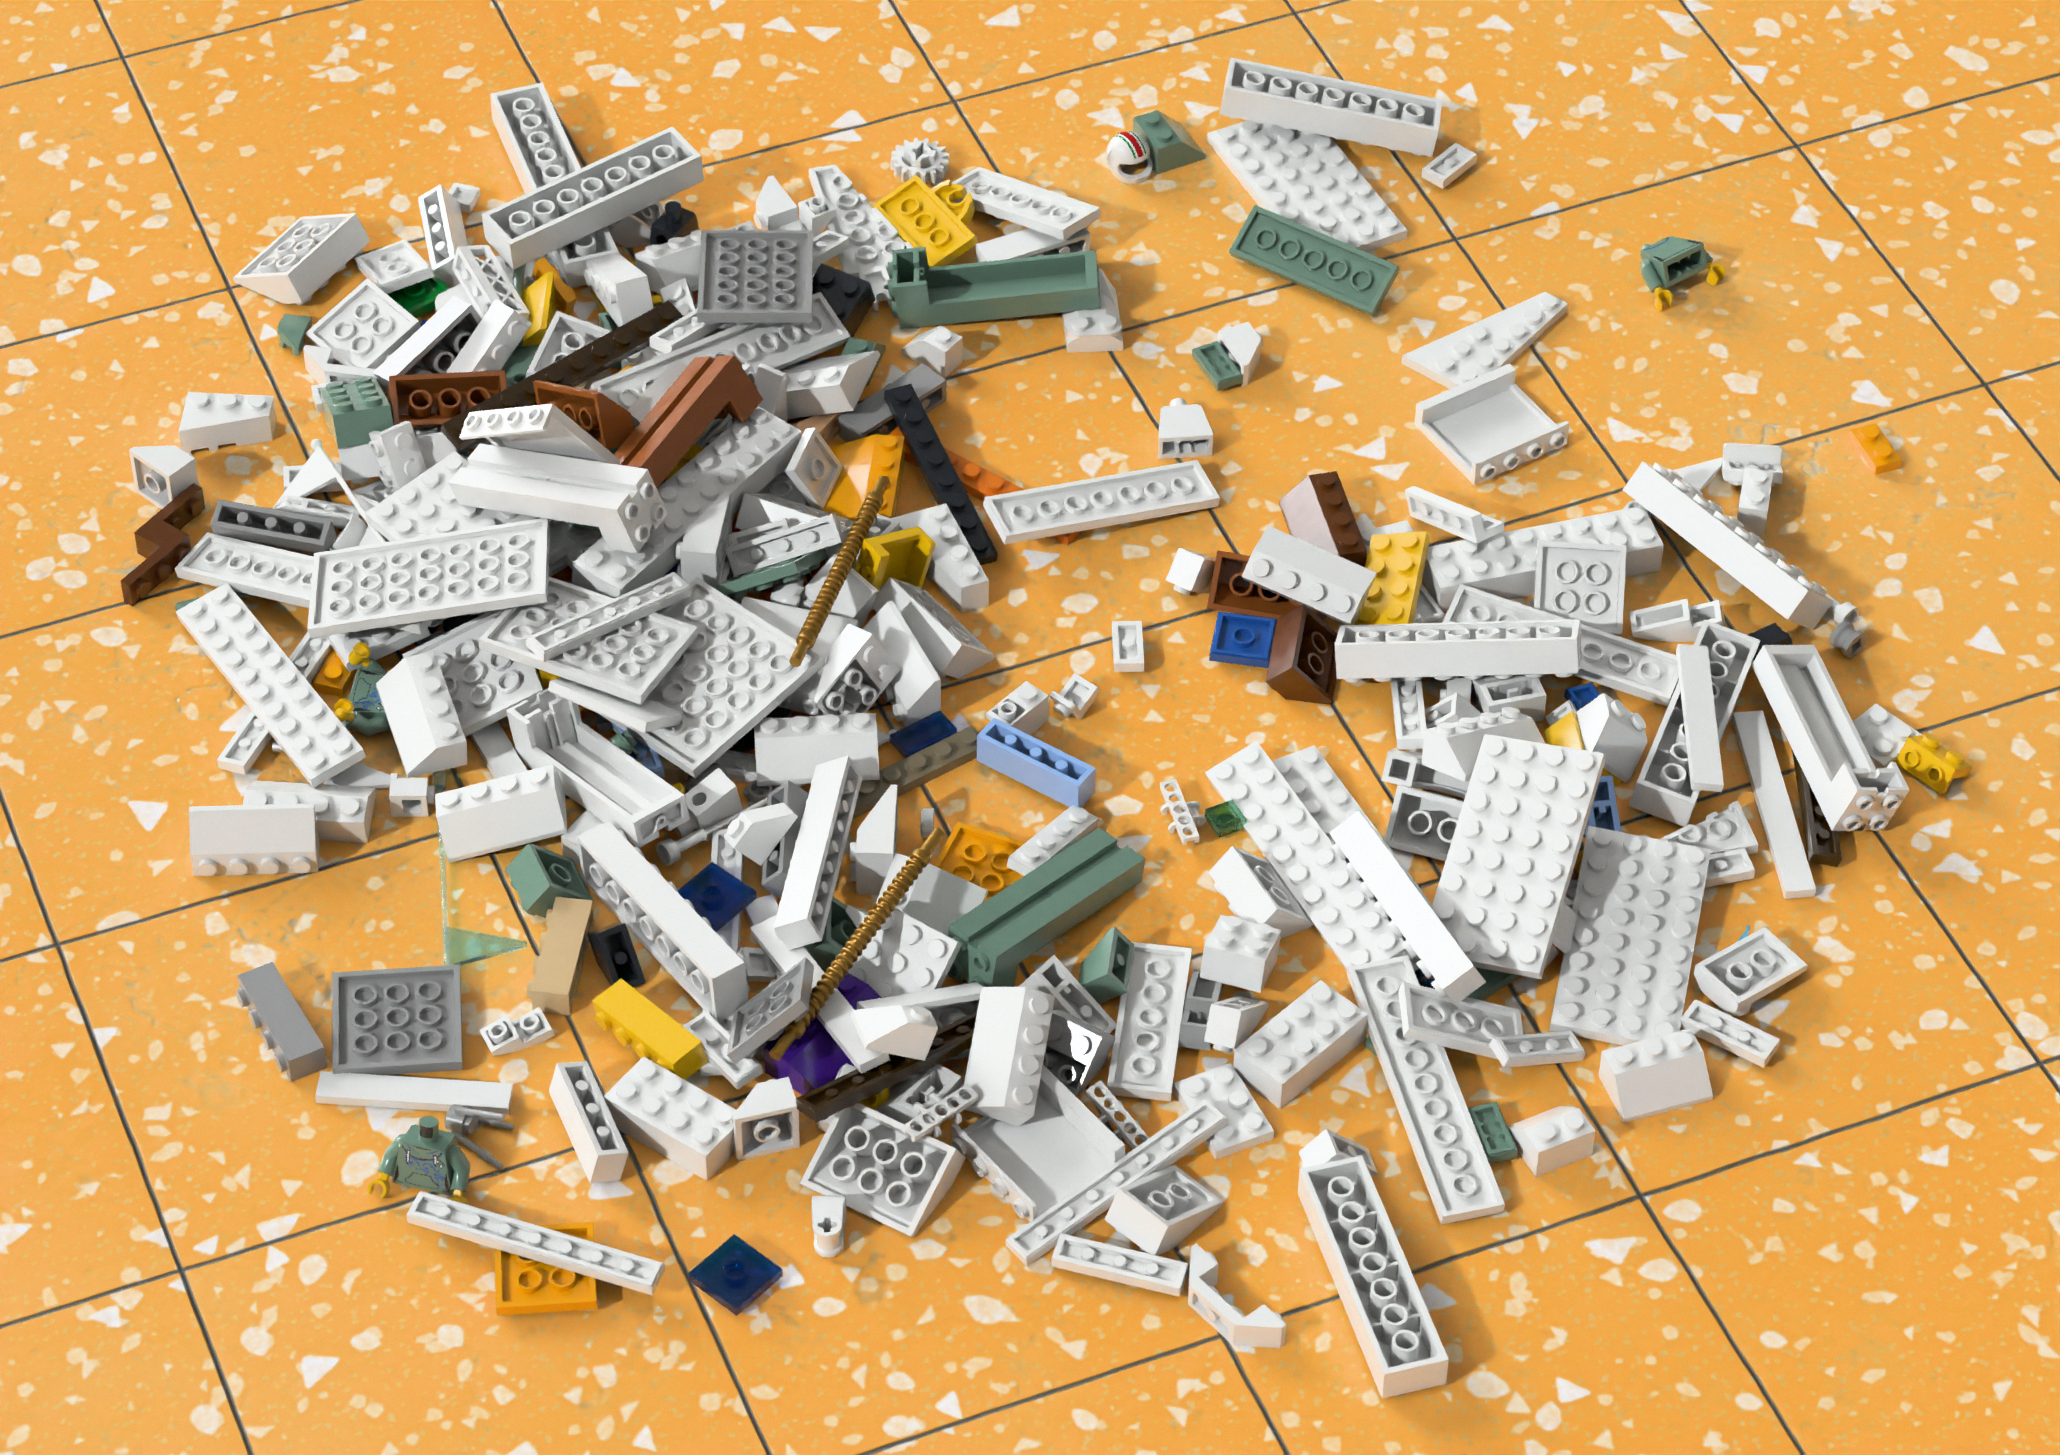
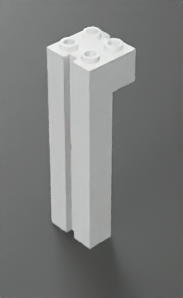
M481 443L469 456L468 461L470 465L468 468L461 467L449 481V485L459 505L599 527L609 549L636 554L650 538V528L657 529L668 514L648 469Z
M1763 645L1751 666L1831 830L1850 832L1860 827L1863 830H1884L1909 792V788L1896 762H1890L1887 768L1876 769L1815 645Z
M547 688L536 694L537 699L532 704H529L528 700H524L506 710L515 749L521 761L530 769L553 764L563 783L567 796L601 821L606 822L609 820L617 830L621 829L627 839L638 848L660 837L658 830L665 827L671 831L690 820L685 795L584 724L578 704L551 693Z

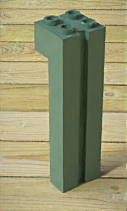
M926 247L892 250V262H888L889 279H893L888 281L889 297H893V300L895 299L891 303L893 318H898L900 329L1101 308L1096 250L929 267Z
M1100 827L951 923L948 936L963 944L947 975L960 984L966 981L968 983L978 982L983 987H1015L1017 968L1020 962L1142 881L1146 858L1128 846L1121 849L1117 846L1116 838Z

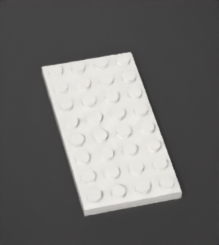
M1251 120L1207 133L1208 144L1259 207L1365 252L1407 239L1408 230L1330 136L1314 135L1305 131L1284 129L1280 126L1265 123L1259 124Z
M539 518L314 553L307 628L310 638L328 637L335 634L387 628L394 625L418 623L440 618L446 619L453 616L478 614L480 612L505 610L512 607L548 602L549 520Z
M1484 734L1431 907L1476 968L1537 979L1542 978L1605 764L1604 753Z
M1588 826L1572 909L1577 914L1571 949L1567 954L1564 953L1549 1031H1572L1578 1037L1619 1045H1627L1680 1031V1019L1683 1015L1711 849Z

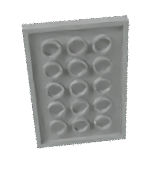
M701 230L697 323L709 325L718 323H734L737 325L747 323H763L765 325L776 323L802 325L812 323L813 231Z

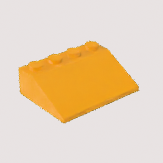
M875 434L830 447L843 465V469L821 511L830 514L836 513V516L854 521L866 495L873 491L878 478L883 475L887 476L890 482L883 495L884 502L877 514L888 518L896 517L905 464V436Z

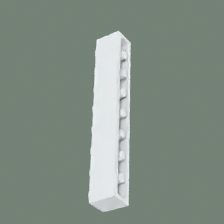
M849 756L816 765L814 776L811 780L808 799L806 800L787 879L785 880V887L779 902V910L774 922L775 934L784 942L788 950L822 941L863 778Z
M1357 811L1330 832V835L1336 842L1332 846L1334 851L1342 861L1348 858L1350 863L1346 865L1347 869L1356 880L1360 878L1364 880L1360 887L1370 900L1374 897L1377 898L1378 901L1374 903V906L1384 919L1389 916L1391 917L1392 921L1388 925L1399 939L1402 936L1407 939L1402 943L1413 959L1416 956L1420 957L1421 960L1416 964L1427 978L1433 975L1436 979L1431 984L1442 999L1448 995L1456 1005L1486 983L1360 811Z

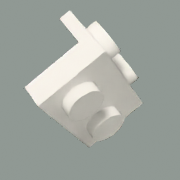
M404 421L381 432L374 430L369 433L371 439L369 442L370 449L378 459L381 467L379 468V475L387 486L400 489L427 471L411 422Z
M1725 443L1723 446L1721 468L1724 481H1728V483L1733 485H1742L1744 468L1772 471V486L1775 483L1782 484L1781 446Z

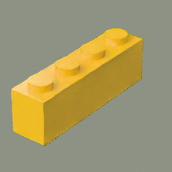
M623 979L618 980L592 1001L596 1011L594 1017L598 1025L604 1030H611L622 1045L631 1046L640 1059L644 1056L684 1080L708 1063L701 1040Z

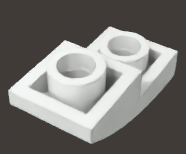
M540 1007L512 1022L508 1015L479 1030L493 1056L523 1050L555 1036Z

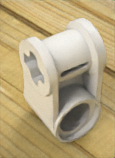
M812 1196V1226L815 1252L822 1257H835L843 1251L846 1196Z

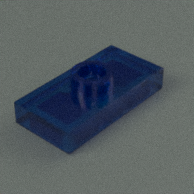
M938 711L890 734V743L906 758L957 733V728L941 711Z

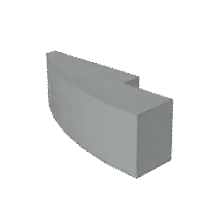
M1193 970L1180 1023L1178 1047L1210 1051L1212 1043L1204 1042L1211 1004L1221 1000L1223 983L1200 978L1201 971Z

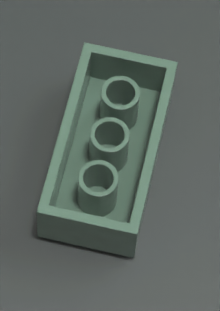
M360 377L351 384L343 385V382H333L327 384L326 388L320 389L325 423L338 449L367 444L371 441L370 432L374 430L381 432L394 426L390 404L376 379L371 380V377Z

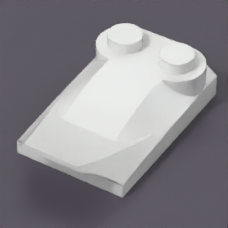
M1098 269L1101 308L1062 312L1067 353L1123 350L1122 323L1119 316L1116 289L1102 269Z
M556 311L527 370L526 378L608 334L610 330ZM588 380L575 387L584 389Z
M1763 927L1696 964L1693 974L1700 990L1718 1007L1729 1015L1742 1016L1750 1011L1753 1002L1806 971L1807 964L1768 929Z

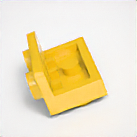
M1931 734L1908 737L1896 759V764L1939 794L1946 793L1953 779L1967 777L1973 766L1964 761V756L1957 751L1948 750L1940 745L1941 741Z

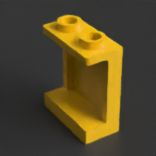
M919 526L864 539L855 571L878 590L885 585L889 577L903 582L906 581L909 584L922 588L936 543Z

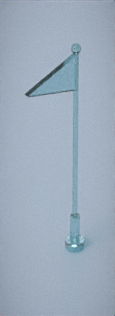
M445 770L433 772V786H435L437 794L442 793L446 789ZM438 826L444 965L460 964L461 966L526 948V941L449 927L446 857Z

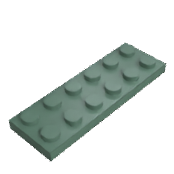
M1254 205L1229 250L1230 255L1372 317L1376 315L1400 271L1398 265L1257 205Z

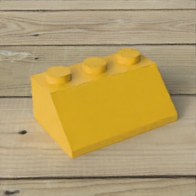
M554 272L545 273L523 290L522 301L530 312L528 321L532 325L524 335L522 347L540 345L556 313Z

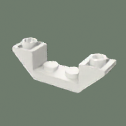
M820 194L799 202L798 220L772 230L813 231L814 238L823 231L835 216L836 209L824 194ZM751 221L726 230H757V228Z
M304 345L306 370L319 384L339 381L345 385L354 383V380L360 377H371V380H377L385 396H388V392L373 373L376 369L334 364L332 348Z
M1198 1244L1191 1246L1188 1305L1232 1345L1268 1348L1283 1347L1286 1342L1287 1328L1283 1317L1277 1312L1273 1313L1263 1304L1244 1318L1240 1310L1235 1306H1230L1213 1287L1218 1281L1219 1264L1214 1255L1208 1251L1205 1252Z

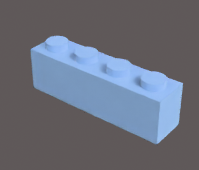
M993 718L977 735L978 762L1068 807L1075 805L1082 808L1095 794V767L996 718Z

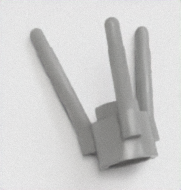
M459 1105L451 1106L445 1117V1128L456 1135L457 1141H460L499 1170L503 1169L502 1163L464 1135L473 1134L477 1129L478 1123L513 1130L514 1125L500 1121L505 1119L504 1114L469 1109Z

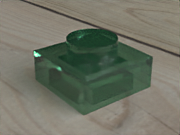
M1233 800L1205 809V818L1219 838L1245 829L1243 825L1247 823V819Z

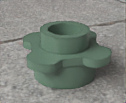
M614 727L613 730L617 734L610 739L611 742L626 754L630 755L634 752L638 756L639 752L634 748L638 742L627 730L620 733Z

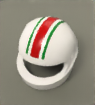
M1123 131L1116 134L1110 140L1106 151L1107 161L1113 176L1127 184H1139L1150 177L1153 163L1149 156L1150 148L1145 138L1140 133L1134 131ZM1143 162L1147 166L1143 172L1135 175L1123 173L1120 169V164L1130 165Z

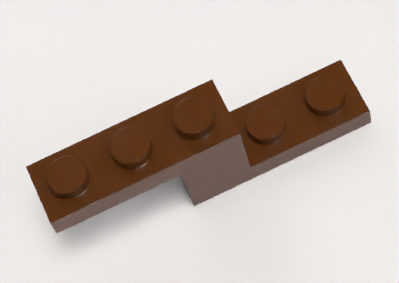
M193 483L134 532L137 553L147 559L121 580L123 599L127 604L134 606L142 598H145L156 586L165 581L175 571V567L191 551L190 537L181 530L205 509L202 487Z

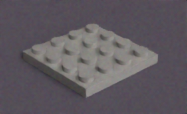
M460 964L332 972L333 1074L390 1075L463 1070Z

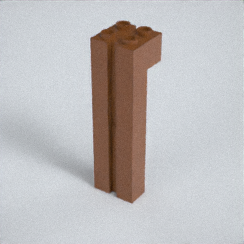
M734 355L718 356L716 359L710 356L695 357L614 455L621 460L619 465L648 469L656 488H658L714 419H725L730 413L732 418H738L740 422H745L762 402L763 398L758 392L755 383L750 380L742 368V364Z

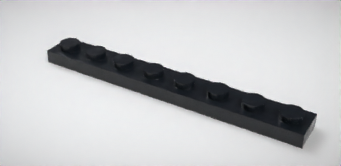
M912 384L885 390L884 399L902 435L905 436V441L937 504H947L980 565L997 561L998 553Z

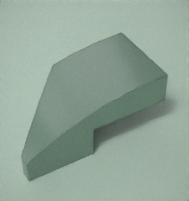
M284 314L277 327L279 346L282 348H292V354L299 356L305 345V333L312 327V317Z

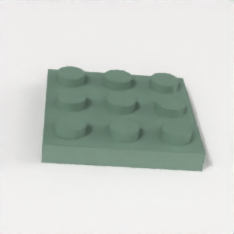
M823 548L734 576L715 587L719 592L724 595H730L731 599H735L755 589L761 591L781 581L787 583L801 578L802 575L810 573L811 570L821 567L819 562L828 558L826 549Z

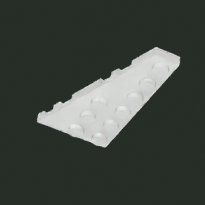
M836 165L809 169V179L815 196L824 194L836 209L835 216L826 226L827 230L850 237V247L836 256L841 271L859 278L858 273L885 265L888 273V262H892V250L913 248V246L909 242H904L898 236V230L876 207L872 208L868 204L864 194H859L853 188V183Z
M1543 292L1402 355L1401 364L1448 389H1452L1502 366L1511 364L1567 312L1568 303L1547 292Z

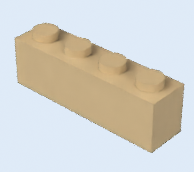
M555 897L553 909H548L546 913L545 925L548 928L546 932H542L540 935L539 950L541 954L534 958L533 974H535L534 980L529 979L527 998L532 1000V1010L540 1007L543 1013L570 1016L589 944L587 933L592 932L594 925L593 901Z

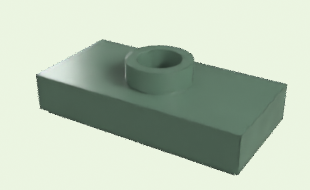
M1218 341L1192 349L1193 359L1217 391L1243 383L1242 373Z
M1497 1102L1469 1107L1468 1111L1489 1164L1517 1158L1518 1149Z

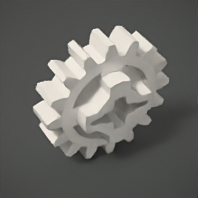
M914 138L912 143L904 140V146L896 145V151L891 152V170L894 171L895 177L901 176V182H906L917 175L925 184L929 180L932 183H936V177L943 179L944 172L949 171V153H946L945 146L939 147L938 141L932 144L929 143L928 138H925L924 141Z

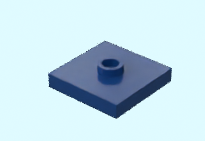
M1218 612L1209 661L1268 668L1277 619Z

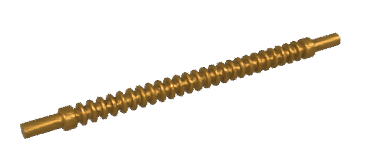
M880 476L873 491L866 495L862 507L826 577L827 579H825L819 595H817L814 601V605L796 638L797 646L789 660L790 664L794 667H799L807 651L813 648L821 628L839 595V591L850 572L849 570H851L857 554H859L863 540L866 539L884 502L883 495L890 482L887 476Z
M935 828L921 848H917L912 852L910 859L906 861V865L902 866L901 872L897 873V878H894L892 884L887 886V890L883 892V897H880L878 903L873 905V909L869 911V916H866L864 922L859 924V928L855 930V935H852L850 941L845 943V948H842L840 951L841 954L836 956V960L831 962V967H828L826 973L821 976L822 980L817 981V986L812 988L808 1013L800 1021H792L785 1026V1032L769 1053L773 1059L780 1060L794 1040L800 1039L803 1036L806 1027L810 1026V1021L815 1019V1014H818L820 1008L824 1007L825 1001L829 1000V995L834 993V989L839 986V982H842L844 976L848 974V969H851L853 963L857 962L858 956H861L863 953L862 950H865L867 944L872 942V937H875L877 931L881 929V924L886 922V918L890 917L891 912L895 910V906L900 903V899L904 898V893H907L909 887L914 884L913 880H917L918 874H921L923 868L930 863V855L945 836L941 829Z

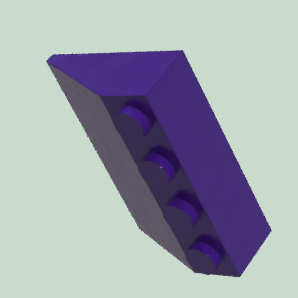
M850 973L844 976L843 981L839 982L837 987L854 1010H857V1002L882 998L869 984ZM816 1016L813 1021H810V1026L806 1027L803 1036L800 1039L794 1040L780 1060L773 1059L769 1053L783 1035L785 1029L778 1038L770 1041L764 1047L765 1073L775 1079L789 1077L792 1089L802 1095L835 1080L839 1069L846 1063L854 1066Z

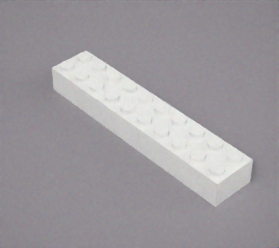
M543 83L490 94L492 120L525 194L581 169ZM606 226L552 251L563 276L566 286L574 288L587 285L584 276V270L587 269L586 260L619 253Z
M759 406L745 422H740L738 419L657 489L668 514L657 529L650 528V538L637 554L609 549L604 538L601 537L573 562L572 584L611 598H617L662 578L681 561L676 559V546L678 541H683L685 530L723 492H730L731 516L741 508L744 494L758 493L788 466L801 439L802 431Z

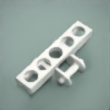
M1176 779L1160 782V790L1166 803L1161 807L1162 815H1167V810H1169L1175 821L1168 826L1169 833H1175L1174 829L1176 828L1183 845H1187V841L1192 840L1198 843L1200 836L1196 827H1200L1206 822L1205 816L1198 813L1200 809L1199 802H1185ZM1168 786H1172L1174 791L1170 792L1167 791L1165 788ZM1177 797L1178 801L1172 802L1170 798ZM1191 832L1192 835H1185L1184 833Z
M1101 1080L1087 1089L1086 1095L1102 1112L1099 1120L1104 1124L1110 1119L1118 1128L1113 1134L1119 1140L1124 1139L1132 1149H1135L1139 1146L1135 1143L1134 1139L1136 1137L1142 1142L1149 1139L1140 1127L1139 1122L1131 1117L1123 1107V1103L1116 1099ZM1098 1089L1104 1097H1097L1094 1094V1090ZM1108 1101L1111 1106L1106 1108L1104 1102ZM1117 1112L1123 1113L1126 1120L1122 1122L1117 1121L1114 1114Z
M965 1084L944 1099H941L936 1093H931L929 1095L930 1100L924 1104H914V1112L918 1116L904 1124L902 1131L904 1133L907 1132L912 1137L911 1140L913 1142H916L933 1130L934 1137L938 1138L941 1136V1129L938 1124L947 1118L952 1119L953 1117H955L954 1122L959 1124L962 1121L960 1112L975 1103L979 1095L968 1084ZM967 1092L971 1095V1098L967 1100L961 1098ZM956 1100L959 1106L954 1107L951 1103ZM935 1109H937L941 1114L944 1113L945 1115H938L935 1112ZM918 1124L921 1125V1131L916 1132L912 1130Z

